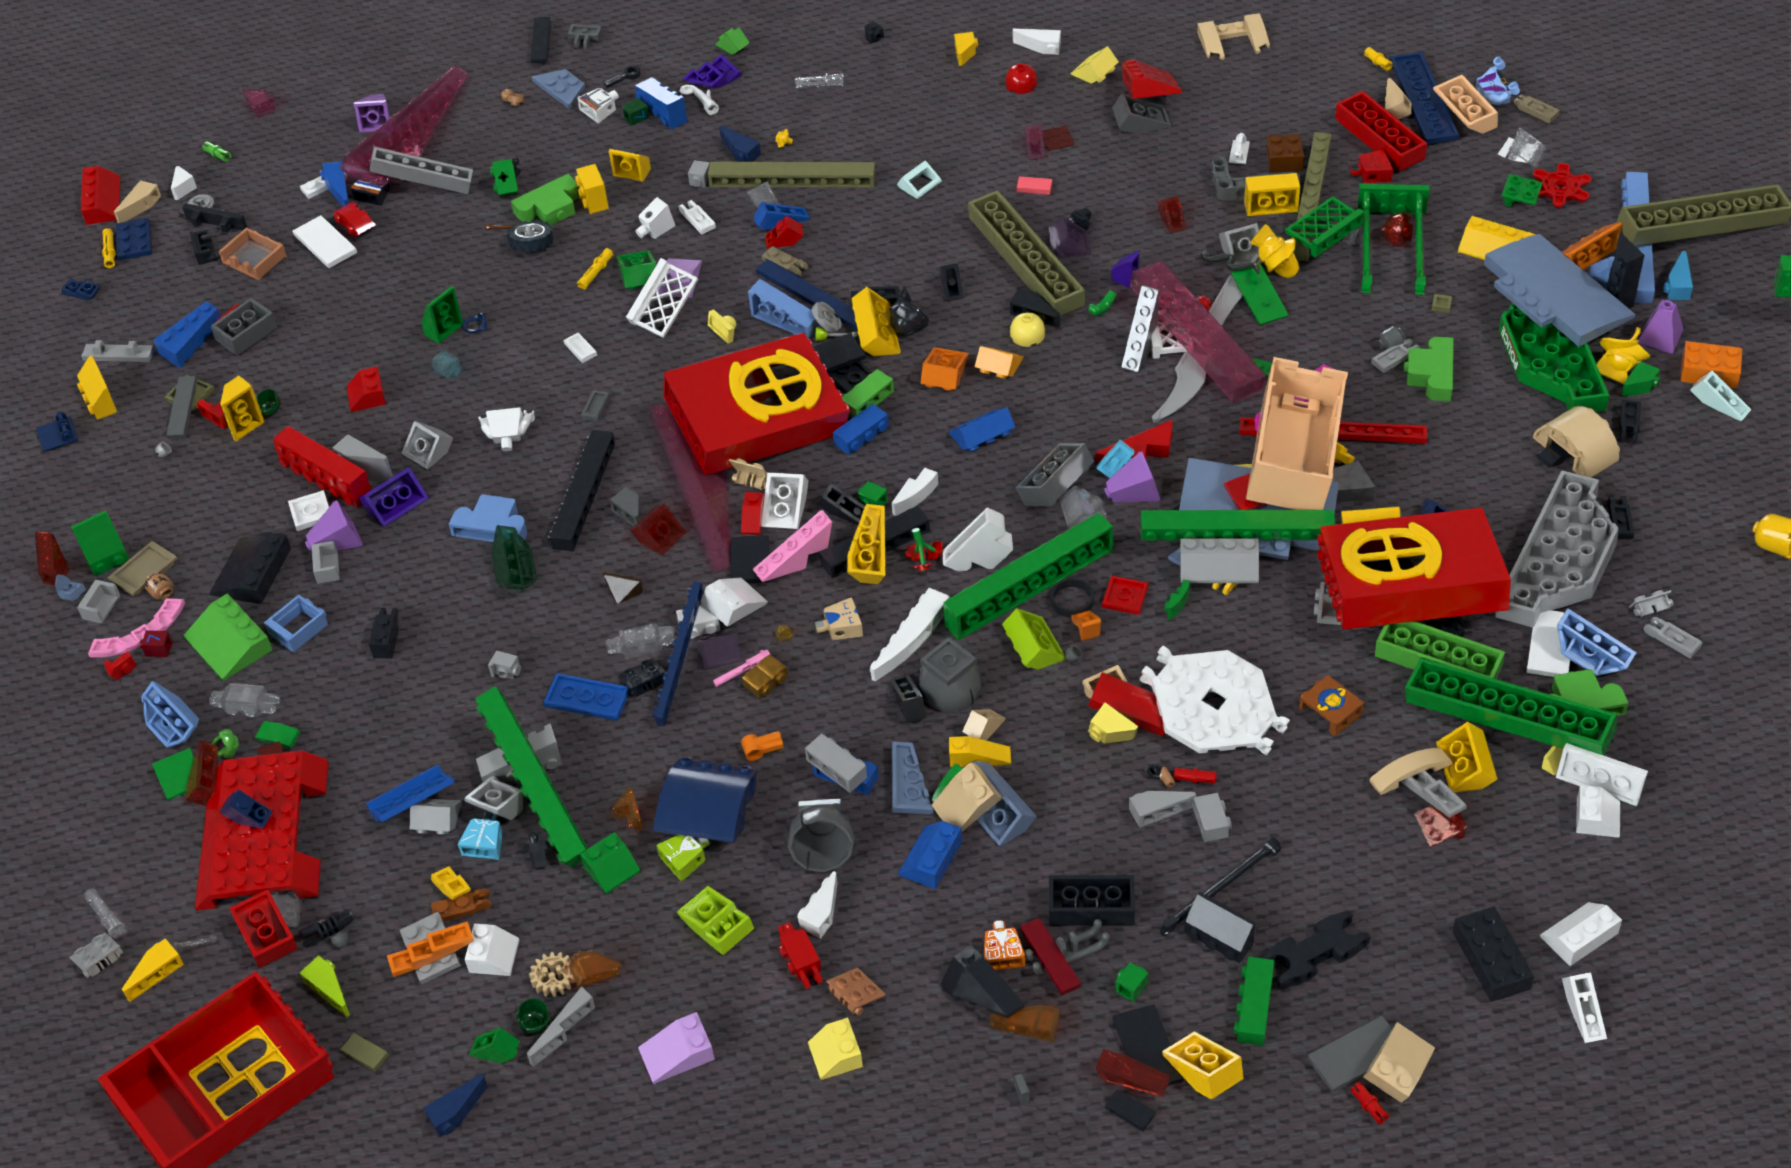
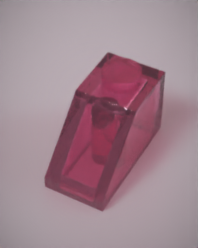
M242 89L247 104L258 118L276 111L275 98L273 95L270 96L266 90Z
M1042 124L1025 126L1028 159L1045 158Z

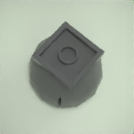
M948 637L920 659L922 667L919 674V692L928 706L941 712H958L974 704L981 693V673L976 665V657Z
M840 799L799 801V814L792 820L787 839L788 849L793 860L806 869L808 855V870L826 872L840 868L850 858L855 840V835L847 816L841 813Z

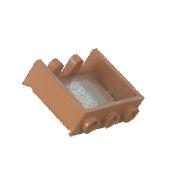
M245 228L219 250L222 263L259 281L284 257H287L285 247L280 242L273 241L269 237H265L248 228Z

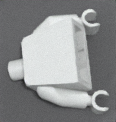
M521 408L486 411V418L478 417L482 431L488 438L493 439L496 444L501 443L502 451H511L512 442L520 441L521 436L525 434L530 423L535 420L534 411L528 414L524 410L522 413Z

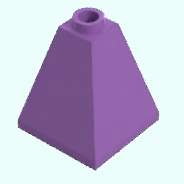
M384 94L369 95L354 102L359 132L387 131L392 129Z
M1662 300L1646 322L1639 338V345L1670 354L1674 353L1683 332L1677 304L1669 300Z
M1139 452L1106 482L1107 488H1104L1107 498H1112L1113 502L1160 500L1154 478L1143 452Z
M337 500L332 503L306 535L307 541L305 542L310 552L312 551V544L329 541L335 542L337 550L363 546L352 519Z

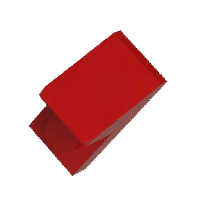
M203 399L197 402L202 416L222 429L227 428V420L220 404L221 401L216 405L210 402L207 403Z

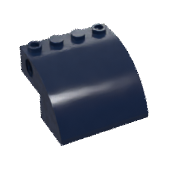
M687 757L679 759L670 769L663 784L653 831L734 843L744 830L745 807L756 792L757 770L751 769L750 766L732 767L729 763L712 764L709 760L696 762Z

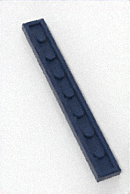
M768 259L756 268L757 274L811 305L817 302L828 304L836 312L834 313L836 318L839 317L841 322L858 331L854 310L849 305Z

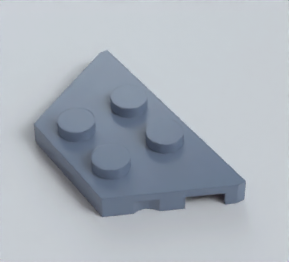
M566 69L532 76V82L568 109L572 107V102L577 100L579 94L585 89V83Z

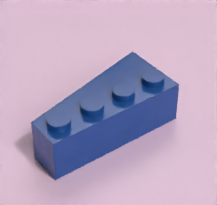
M652 77L635 85L636 98L646 103L654 116L661 119L663 125L673 129L687 122L683 96H677L675 91L670 92L667 86L663 87L662 83Z
M206 301L156 337L154 343L158 353L179 368H182L185 365L184 362L194 355L193 352L204 344V340L213 334L211 325L221 317L218 308Z

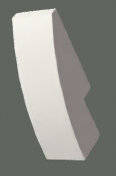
M924 468L916 480L909 478L892 502L893 515L896 516L915 507L929 496L938 485V472Z

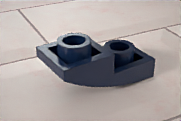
M70 278L61 291L62 294L90 300L98 292L100 286L87 280L81 283Z

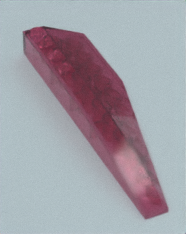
M455 65L344 156L340 169L353 179L380 187L386 186L395 177L369 172L374 147L420 157L468 74Z
M667 403L649 407L652 424L715 574L731 569V540L725 470L705 476Z

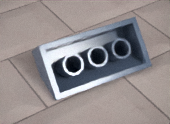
M974 761L973 764L981 768L1002 797L999 802L979 817L977 821L999 846H1002L1027 831L1037 816L990 763Z

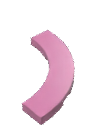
M166 598L151 622L131 631V634L127 636L94 639L88 653L89 657H109L139 648L140 640L144 637L146 630L165 631L172 625L185 605L184 599Z

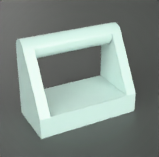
M924 161L904 175L897 185L900 189L919 199L941 183L942 180L931 166ZM922 174L932 180L919 191L911 184L912 181Z

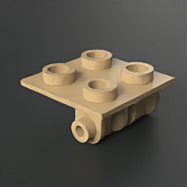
M729 459L737 471L732 476V480L735 483L745 484V486H748L750 483L752 488L766 489L767 472L762 465L753 463V465L747 464L746 461L736 459V461Z

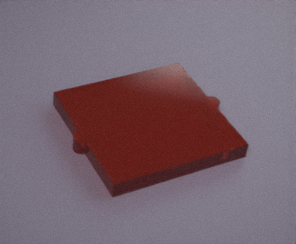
M1067 126L1052 127V129L1040 131L1048 151L1074 146Z

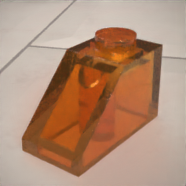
M591 950L588 952L580 951L574 954L568 967L578 988L616 977L622 965L616 960Z

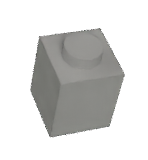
M694 160L688 172L690 185L706 187L709 181V162Z

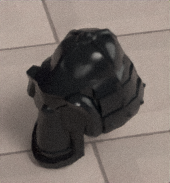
M906 286L903 287L893 307L889 308L892 328L896 333L903 335L912 334L914 331L928 326L929 318L917 306L911 304L912 300Z

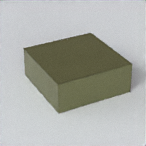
M1434 294L1432 311L1449 313L1452 296Z

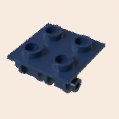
M59 411L55 416L56 421L36 427L43 452L78 441L71 416L67 417L65 413Z

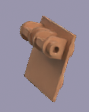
M858 967L827 980L830 993L840 1002H843L845 1007L848 1006L847 1008L853 1015H861L863 1005L886 995Z

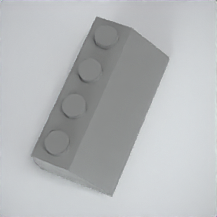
M1180 539L1181 583L1183 580H1188L1190 583H1259L1258 539Z

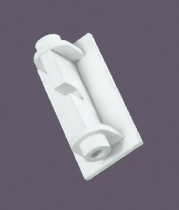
M1239 133L1236 136V140H1233L1229 163L1246 164L1250 141H1246L1244 133Z

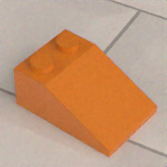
M934 347L923 362L921 384H925V386L930 388L942 387L947 391L956 390L968 358V353Z

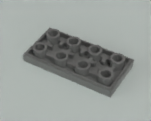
M1381 1016L1308 1054L1307 1059L1331 1092L1334 1093L1365 1075L1392 1028Z

